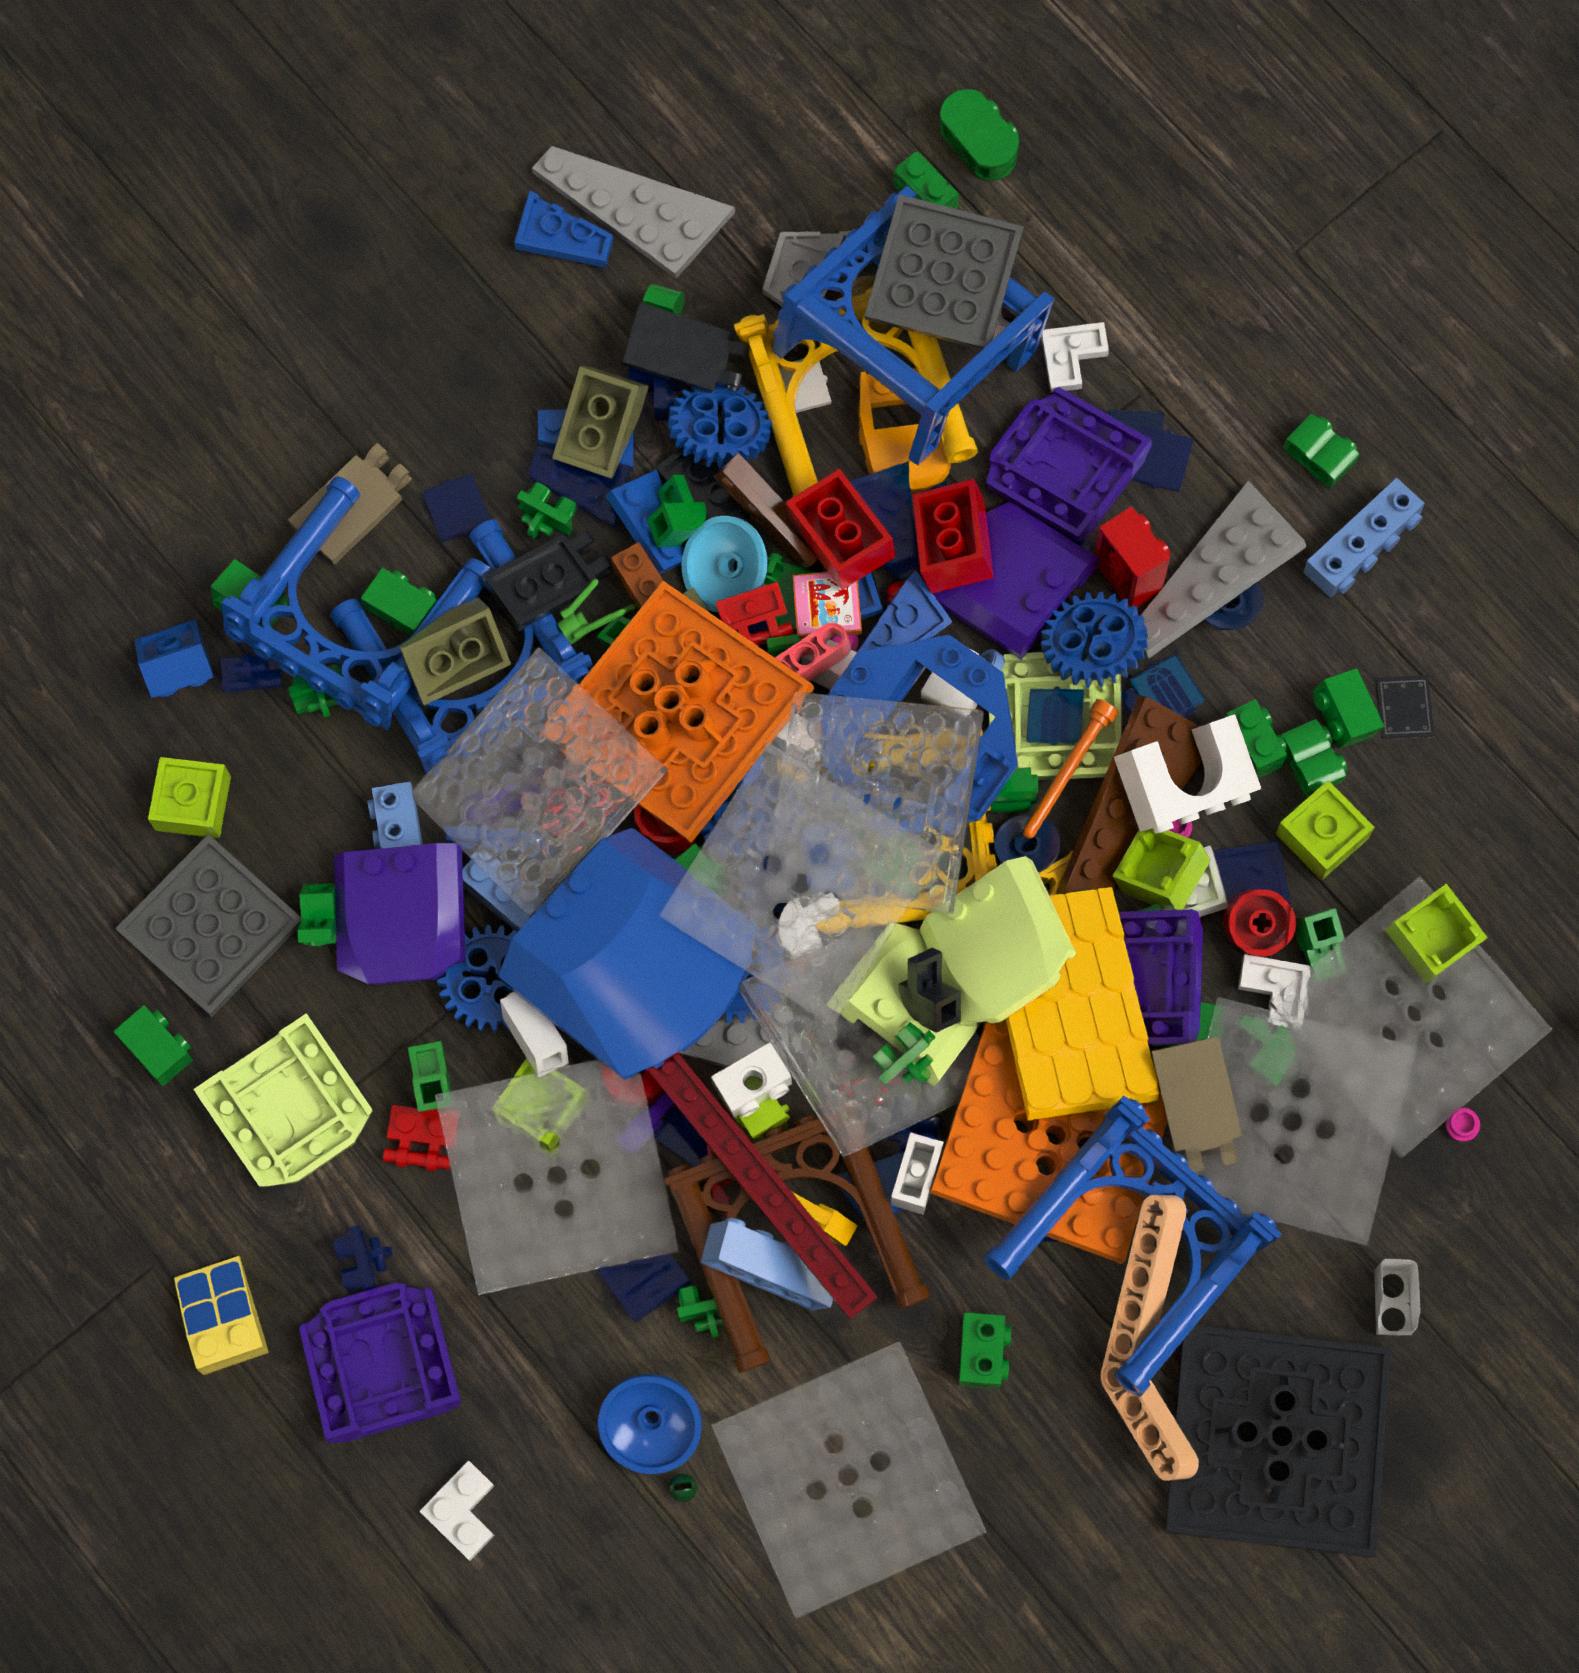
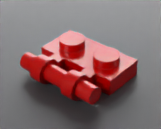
M777 581L715 601L721 621L734 630L738 629L742 636L757 646L767 643V638L794 634L790 622L778 626L775 618L787 613ZM766 621L768 629L750 635L747 626Z
M392 1105L387 1139L400 1143L398 1150L384 1149L383 1161L396 1163L398 1167L407 1168L408 1165L424 1166L429 1171H437L438 1168L450 1170L452 1157L440 1155L441 1147L455 1149L460 1119L459 1113L436 1110L419 1113L418 1108ZM411 1144L428 1145L429 1151L428 1153L410 1151Z

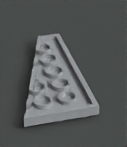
M551 146L532 167L534 175L675 279L735 213V207L554 146Z
M1247 481L1142 613L1148 633V648L1143 650L1148 658L1155 655L1306 548L1304 539L1249 481Z

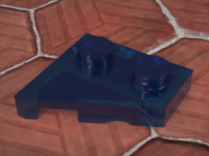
M671 1254L654 1256L650 1260L628 1261V1264L608 1267V1265H603L597 1268L599 1274L635 1323L679 1293V1289L686 1288L691 1284L689 1278Z

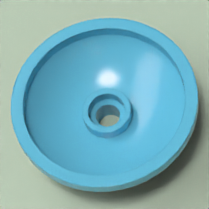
M717 516L706 520L688 539L683 551L682 576L686 589L688 591L694 588L709 611L718 613L715 601L761 587L764 584L767 573L765 545L756 529L743 519L732 516ZM737 561L738 566L735 571L734 564Z

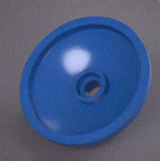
M640 1374L621 1381L610 1390L601 1405L598 1417V1430L606 1451L620 1465L638 1473L660 1474L679 1467L692 1456L701 1437L702 1416L696 1400L683 1385L662 1375ZM654 1411L659 1417L652 1419L648 1417L647 1412Z

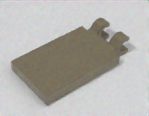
M378 443L370 449L364 460L355 455L288 519L290 525L295 530H298L326 494V487L335 476L345 478L359 490V499L319 550L333 565L344 557L402 501L398 491L411 481V477L408 475L409 471L401 464H398L391 471L389 477L379 470L380 467L387 463L389 457L386 455L387 451Z
M1219 1036L1153 1050L1152 1055L1175 1151L1186 1150L1188 1166L1194 1172L1205 1169L1201 1151L1220 1147L1224 1166L1238 1163L1233 1139L1243 1135Z

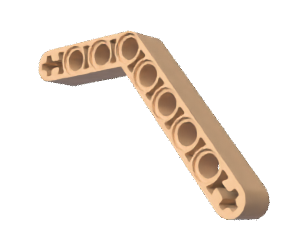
M1151 1195L1142 1204L1101 1370L1103 1387L1153 1470L1163 1480H1180L1193 1477L1199 1466L1197 1455L1151 1380L1149 1381L1150 1387L1141 1397H1137L1123 1388L1116 1380L1114 1374L1160 1321L1186 1216L1185 1203L1176 1195ZM1155 1239H1156V1242H1157V1247H1156V1249H1155V1245H1154Z

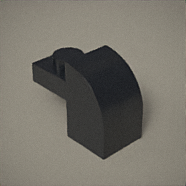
M932 947L908 958V979L899 983L898 986L901 1000L910 1016L922 1026L935 1033L960 1022L961 991L942 982V952Z

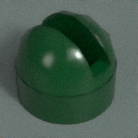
M678 1474L671 1480L669 1490L671 1496L676 1501L686 1503L696 1496L697 1484L692 1476ZM691 1483L692 1485L690 1489L675 1491L674 1488L675 1485Z

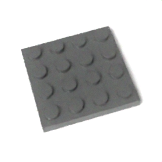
M899 194L865 312V319L983 350L994 337L1024 226Z
M208 834L115 929L210 1017H213L298 929L301 917Z

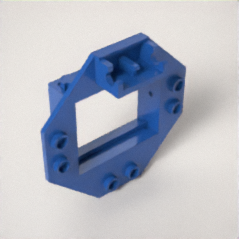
M951 635L857 652L820 705L833 799L886 837L980 821L1018 768L1004 673ZM925 668H928L995 716L927 814L858 765L861 758Z

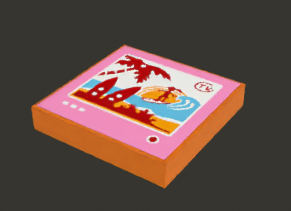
M828 572L792 575L796 628L800 639H804L821 626L833 622L840 624L845 629L847 635L862 634L858 581L841 590Z

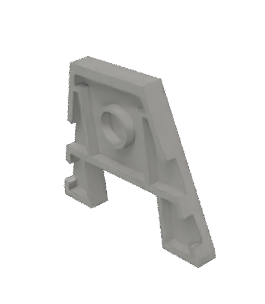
M840 231L839 234L780 232L762 293L780 306H783L784 300L782 296L785 290L793 283L797 285L811 266L815 265L817 267L831 248H838L843 244L845 237L850 231ZM827 290L821 294L823 298H825Z

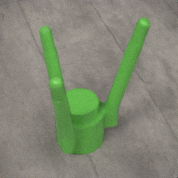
M594 579L568 608L560 612L564 619L557 624L567 640L573 644L589 632L635 610L636 606L631 604L589 623L582 612L575 614L574 611L598 585V580Z

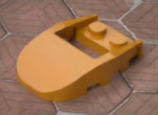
M861 372L859 379L858 434L860 445H862L865 453L866 466L874 483L891 493L925 491L941 484L948 476L951 463L947 462L942 440L940 439L938 447L920 465L917 466L909 460L908 457L919 424L874 429L871 408L907 403L870 374Z

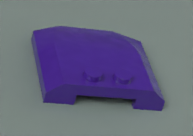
M1058 387L1048 397L1040 401L1037 398L1029 402L993 448L990 456L989 475L986 480L987 489L1072 539L1081 542L1092 533L1143 465L1152 446V441L1150 438Z
M1009 501L986 513L994 578L933 593V595L944 610L1022 660L1041 637L1040 630L1045 625V620L1051 618L1052 612L1060 607L1061 603L1076 586L1080 588L1100 565V560L1097 556Z
M432 843L343 852L334 855L338 971L370 985L436 980L444 975V971L455 964H461L466 961L462 845L457 843Z
M1185 909L1119 912L1124 932V942L1134 976L1133 982L1148 1036V1046H1175L1196 1041L1200 1031L1203 929L1198 911Z
M391 1283L326 1303L319 1309L320 1313L309 1323H303L299 1327L323 1431L328 1443L349 1442L447 1413L462 1404L434 1294L430 1288H424L423 1290L407 1287L406 1284Z

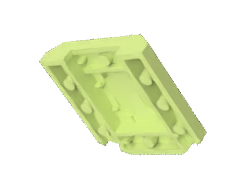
M1043 652L1027 653L1022 660L1013 654H1004L1005 662L1002 672L1005 677L1018 768L1031 767V774H1037L1038 780H1054L1078 742L1068 741L1069 707L1062 709L1060 740L1067 741H1028L1032 693H1084L1081 736L1091 721L1089 719L1091 715L1089 710L1096 699H1101L1111 704L1119 713L1112 724H1108L1106 728H1101L1070 779L1105 777L1122 737L1121 675H1116L1115 684L1107 678L1104 679L1103 687L1098 685L1097 680H1093L1090 687L1086 688L1085 680L1082 679L1076 686L1073 685L1072 676L1064 681L1061 680L1060 671L1052 672L1051 663L1046 664ZM1054 694V695H1051V696H1055V697L1058 698V697L1064 696V695ZM1048 697L1044 701L1043 706H1051L1055 698ZM1067 697L1059 699L1062 707L1070 706V701ZM1056 700L1053 706H1060L1059 701ZM1050 707L1043 708L1040 740H1048ZM1054 707L1052 710L1050 740H1058L1059 707ZM989 713V725L995 718L991 713Z
M1027 856L1003 862L928 914L919 929L927 948L933 947L942 952V982L961 991L960 1023L967 1027L974 1026L973 1023L987 1021L989 1023L1003 1021L1053 987L1061 977L1059 970L1067 958L1073 959L1076 954L1033 861Z
M890 922L826 1003L852 1024L857 1019H860L902 1053L907 1049L895 1036L909 1022L919 1028L924 1034L929 1030L910 1016L901 1000L898 986L899 983L908 979V958L928 949L920 930ZM958 1022L937 1033L931 1031L936 1038L931 1042L930 1046L917 1056V1058L921 1059L926 1054H929L933 1059V1062L927 1067L931 1075L927 1080L928 1083L935 1086L982 1022L973 1023L974 1026L968 1027Z
M307 1013L279 1031L277 1036L225 1071L221 1070L194 1089L259 1187L299 1182L352 1146L373 1112Z

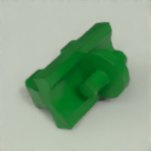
M536 482L527 493L521 490L517 496V500L520 501L519 510L525 513L521 522L529 526L527 535L533 539L540 533L549 537L553 529L569 536L573 530L572 519L577 509L576 503L561 496L555 507L546 504L551 496V490L539 482Z
M337 664L327 666L342 676V671ZM298 675L293 676V686L288 688L297 714L308 711L311 713L322 709L324 718L331 717L329 707L338 705L334 697L325 692H316L307 684L306 680Z
M909 1022L895 1036L907 1049L899 1056L886 1043L872 1056L882 1071L879 1078L885 1085L906 1066L908 1071L902 1075V1078L907 1083H910L914 1078L921 1082H926L931 1077L927 1067L933 1062L932 1057L926 1054L919 1059L917 1056L930 1046L936 1037L930 1030L924 1034L919 1028Z
M697 1286L679 1289L680 1307L677 1308L680 1322L707 1316L708 1319L695 1322L696 1331L710 1329L712 1338L719 1337L717 1327L724 1326L721 1316L714 1317V1314L719 1313L714 1299L700 1302Z

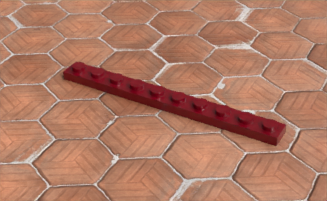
M677 1052L664 1060L665 1064L656 1069L654 1066L647 1068L646 1070L846 1316L852 1320L877 1299L876 1294L681 1055Z

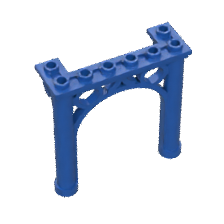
M335 476L326 487V494L261 579H252L244 588L239 599L231 596L230 599L224 598L222 601L223 627L227 636L238 643L243 641L251 646L253 651L261 658L266 660L270 658L280 664L281 669L291 676L298 675L306 680L307 684L316 692H325L334 697L336 703L346 710L353 709L360 713L362 718L374 727L381 726L388 730L391 726L392 712L414 684L399 649L405 642L394 648L376 652L344 648L323 637L309 624L297 600V585L301 574L360 497L359 490L350 481ZM468 559L409 639L447 611L477 598L482 589H487L482 582L483 576L492 570L480 560ZM288 587L289 606L276 605L272 607ZM276 617H289L294 619L297 628L292 634L283 635L270 627V622ZM302 633L306 636L304 637V643L309 647V656L292 646L301 640ZM399 659L396 664L392 662L383 672L380 664ZM344 660L342 676L323 664L336 663L340 665V661ZM356 665H370L376 677L373 681L370 680L368 684L365 682L360 683L349 675V670Z
M496 520L483 522L473 529L469 535L474 546L492 571L516 559V556L502 536L504 532ZM357 599L344 601L331 611L330 618L337 628L342 629L354 650L364 652L387 650ZM552 614L524 628V647L518 662L512 671L491 689L466 699H437L423 705L416 689L411 686L392 713L415 748L427 778L432 775L439 776L446 773L452 767L451 764L462 758L464 760L472 758L480 751L482 746L489 742L497 743L508 735V731L517 726L524 727L532 723L536 719V715L545 710L552 711L558 708L593 668L590 656L588 654L584 655L583 652L576 653ZM534 635L549 658L532 656ZM394 661L380 664L383 672ZM364 665L370 677L374 680L376 677L370 665ZM543 666L549 671L548 678L538 685L529 686L522 681L527 667ZM517 683L518 689L527 696L507 707L508 700L514 693L513 686ZM418 704L437 710L432 726ZM477 708L478 713L487 711L494 713V715L475 725V718L471 709ZM449 712L466 715L468 718L466 725L457 732L447 733L441 729V723Z
M1124 1095L1103 1115L1105 1117L1103 1123L997 1246H992L983 1256V1261L996 1275L1005 1280H1010L1019 1269V1266L1080 1196L1095 1189L1107 1187L1123 1188L1137 1192L1145 1197L1151 1195H1176L1182 1200L1185 1194L1202 1209L1188 1219L1185 1216L1181 1233L1189 1257V1273L1186 1285L1170 1309L1114 1374L1116 1380L1123 1388L1131 1394L1141 1397L1150 1387L1149 1381L1255 1252H1259L1277 1240L1282 1233L1276 1229L1275 1222L1265 1214H1259L1257 1211H1254L1247 1217L1242 1215L1239 1206L1233 1200L1227 1197L1223 1198L1214 1190L1213 1183L1208 1178L1200 1174L1197 1175L1188 1167L1187 1160L1177 1152H1171L1162 1144L1163 1141L1157 1133L1142 1127L1148 1122L1150 1117L1145 1114L1144 1107L1138 1101L1132 1098L1128 1099ZM1121 1154H1132L1143 1164L1144 1174L1142 1177L1130 1178L1124 1176L1119 1164ZM1110 1158L1109 1167L1112 1176L1090 1180L1106 1160ZM1155 1168L1172 1184L1161 1185L1155 1181L1149 1185L1146 1182L1151 1179ZM1197 1220H1207L1218 1230L1219 1240L1217 1244L1210 1245L1197 1240L1195 1232ZM1200 1253H1217L1218 1255L1200 1275Z

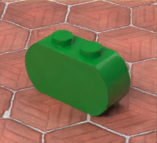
M972 89L959 90L946 98L940 112V134L978 179L995 181L1009 175L1017 163L1019 134L1015 126L1011 122L1006 123L1000 116L997 105L991 99L987 100L979 91Z

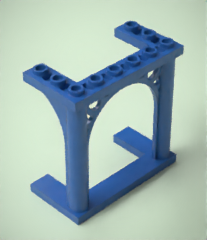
M906 186L898 194H891L884 203L883 208L878 212H871L864 221L863 226L858 230L852 229L845 237L843 244L838 248H831L817 267L815 265L811 266L797 285L793 283L785 290L782 296L784 300L783 306L777 316L779 319L778 327L773 333L775 339L772 352L782 359L801 340H815L835 348L921 414L908 457L909 460L918 466L938 447L949 411L1008 355L1009 358L1006 365L1015 372L1035 355L1054 298L1045 291L1037 298L1010 277L1002 306L1017 318L942 389L939 390L865 331L855 316L851 302L852 285L858 274L871 262L879 266L899 194L912 198L916 197L917 193ZM840 276L846 279L844 283L837 282ZM826 290H834L840 292L843 298L837 301H830L824 299L821 294ZM843 309L846 314L842 316L838 310Z

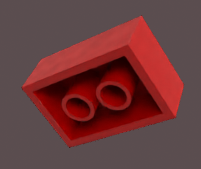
M840 469L786 501L789 521L841 590L896 557L893 538Z
M971 479L913 494L920 571L931 593L993 579L985 500L975 480Z
M1132 506L1100 526L1095 556L1100 560V565L1097 567L1119 598L1121 600L1126 598L1129 608L1133 606L1138 608L1157 596L1163 588L1170 560V550L1161 538L1157 540L1150 531L1151 525L1142 513L1137 514Z

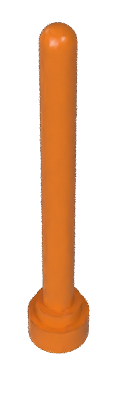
M1096 699L1089 710L1091 713L1089 716L1090 723L1023 829L1024 837L1030 839L1035 836L1101 728H1106L1108 724L1114 722L1119 712L1106 701Z

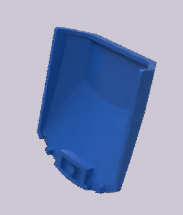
M631 828L603 838L515 934L509 945L499 978L508 988L625 1080L635 1077L636 1073L654 1066L656 1069L665 1064L664 1060L680 1050L686 1051L715 1025L741 988L739 984L745 971L750 968L753 960L751 955L758 936V926L635 829Z

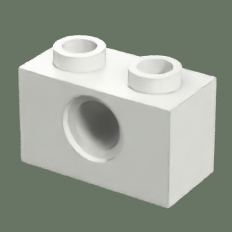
M771 1042L711 1076L712 1085L732 1118L739 1115L744 1118L753 1114L760 1108L759 1103L769 1097L771 1100L780 1098L789 1091L788 1086L792 1084L791 1075ZM755 1076L760 1078L763 1084L757 1090H749L744 1086L745 1080Z
M910 1133L891 1197L892 1206L924 1215L930 1195V1188L942 1154L943 1142Z

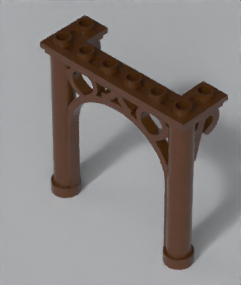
M846 1102L827 1109L828 1113L826 1116L818 1119L814 1115L804 1117L795 1122L797 1127L785 1132L783 1127L776 1128L765 1133L764 1140L753 1144L774 1171L778 1172L777 1174L783 1181L801 1178L825 1181L845 1191L856 1202L895 1295L894 1298L899 1310L931 1298L927 1285H922L858 1125L856 1117L858 1110L855 1104L847 1107ZM829 1133L830 1136L833 1135L835 1140H833L829 1136H825L824 1134ZM820 1143L829 1146L833 1155L830 1162L822 1170L809 1167L803 1160L804 1151L808 1147ZM799 1145L796 1152V1163L800 1168L792 1169V1163H779L772 1155ZM715 1153L701 1158V1164L689 1169L688 1165L685 1164L668 1171L669 1177L664 1179L667 1193L671 1192L672 1197L675 1198L699 1262L702 1259L710 1225L713 1224L708 1207L717 1212L728 1213L726 1218L736 1219L741 1209L751 1199L739 1183L740 1195L733 1205L719 1204L712 1199L710 1192L716 1183L728 1179L737 1182ZM839 1155L843 1158L853 1185L842 1177L831 1173L838 1163ZM707 1181L704 1186V1191L701 1192L699 1183ZM700 1263L737 1359L734 1362L739 1374L770 1362V1356L764 1347L739 1280Z

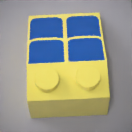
M240 1256L174 1277L187 1339L196 1369L200 1373L205 1375L269 1353Z

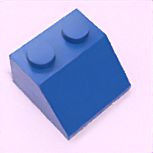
M196 619L134 639L138 665L151 698L157 696L167 697L174 694L178 689L187 686L197 687L206 683L208 679L214 678Z

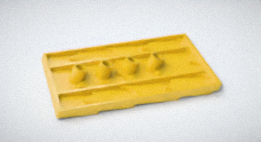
M1112 887L1071 892L1064 895H1049L1076 954L1073 959L1067 958L1059 970L1061 977L1053 987L1006 1018L1027 1119L1035 1120L1108 1109L1124 1095L1128 1099L1132 1098L1138 1101L1140 1104L1158 1101V1080L1147 1042L1148 1036L1133 982L1134 976L1124 942V932Z

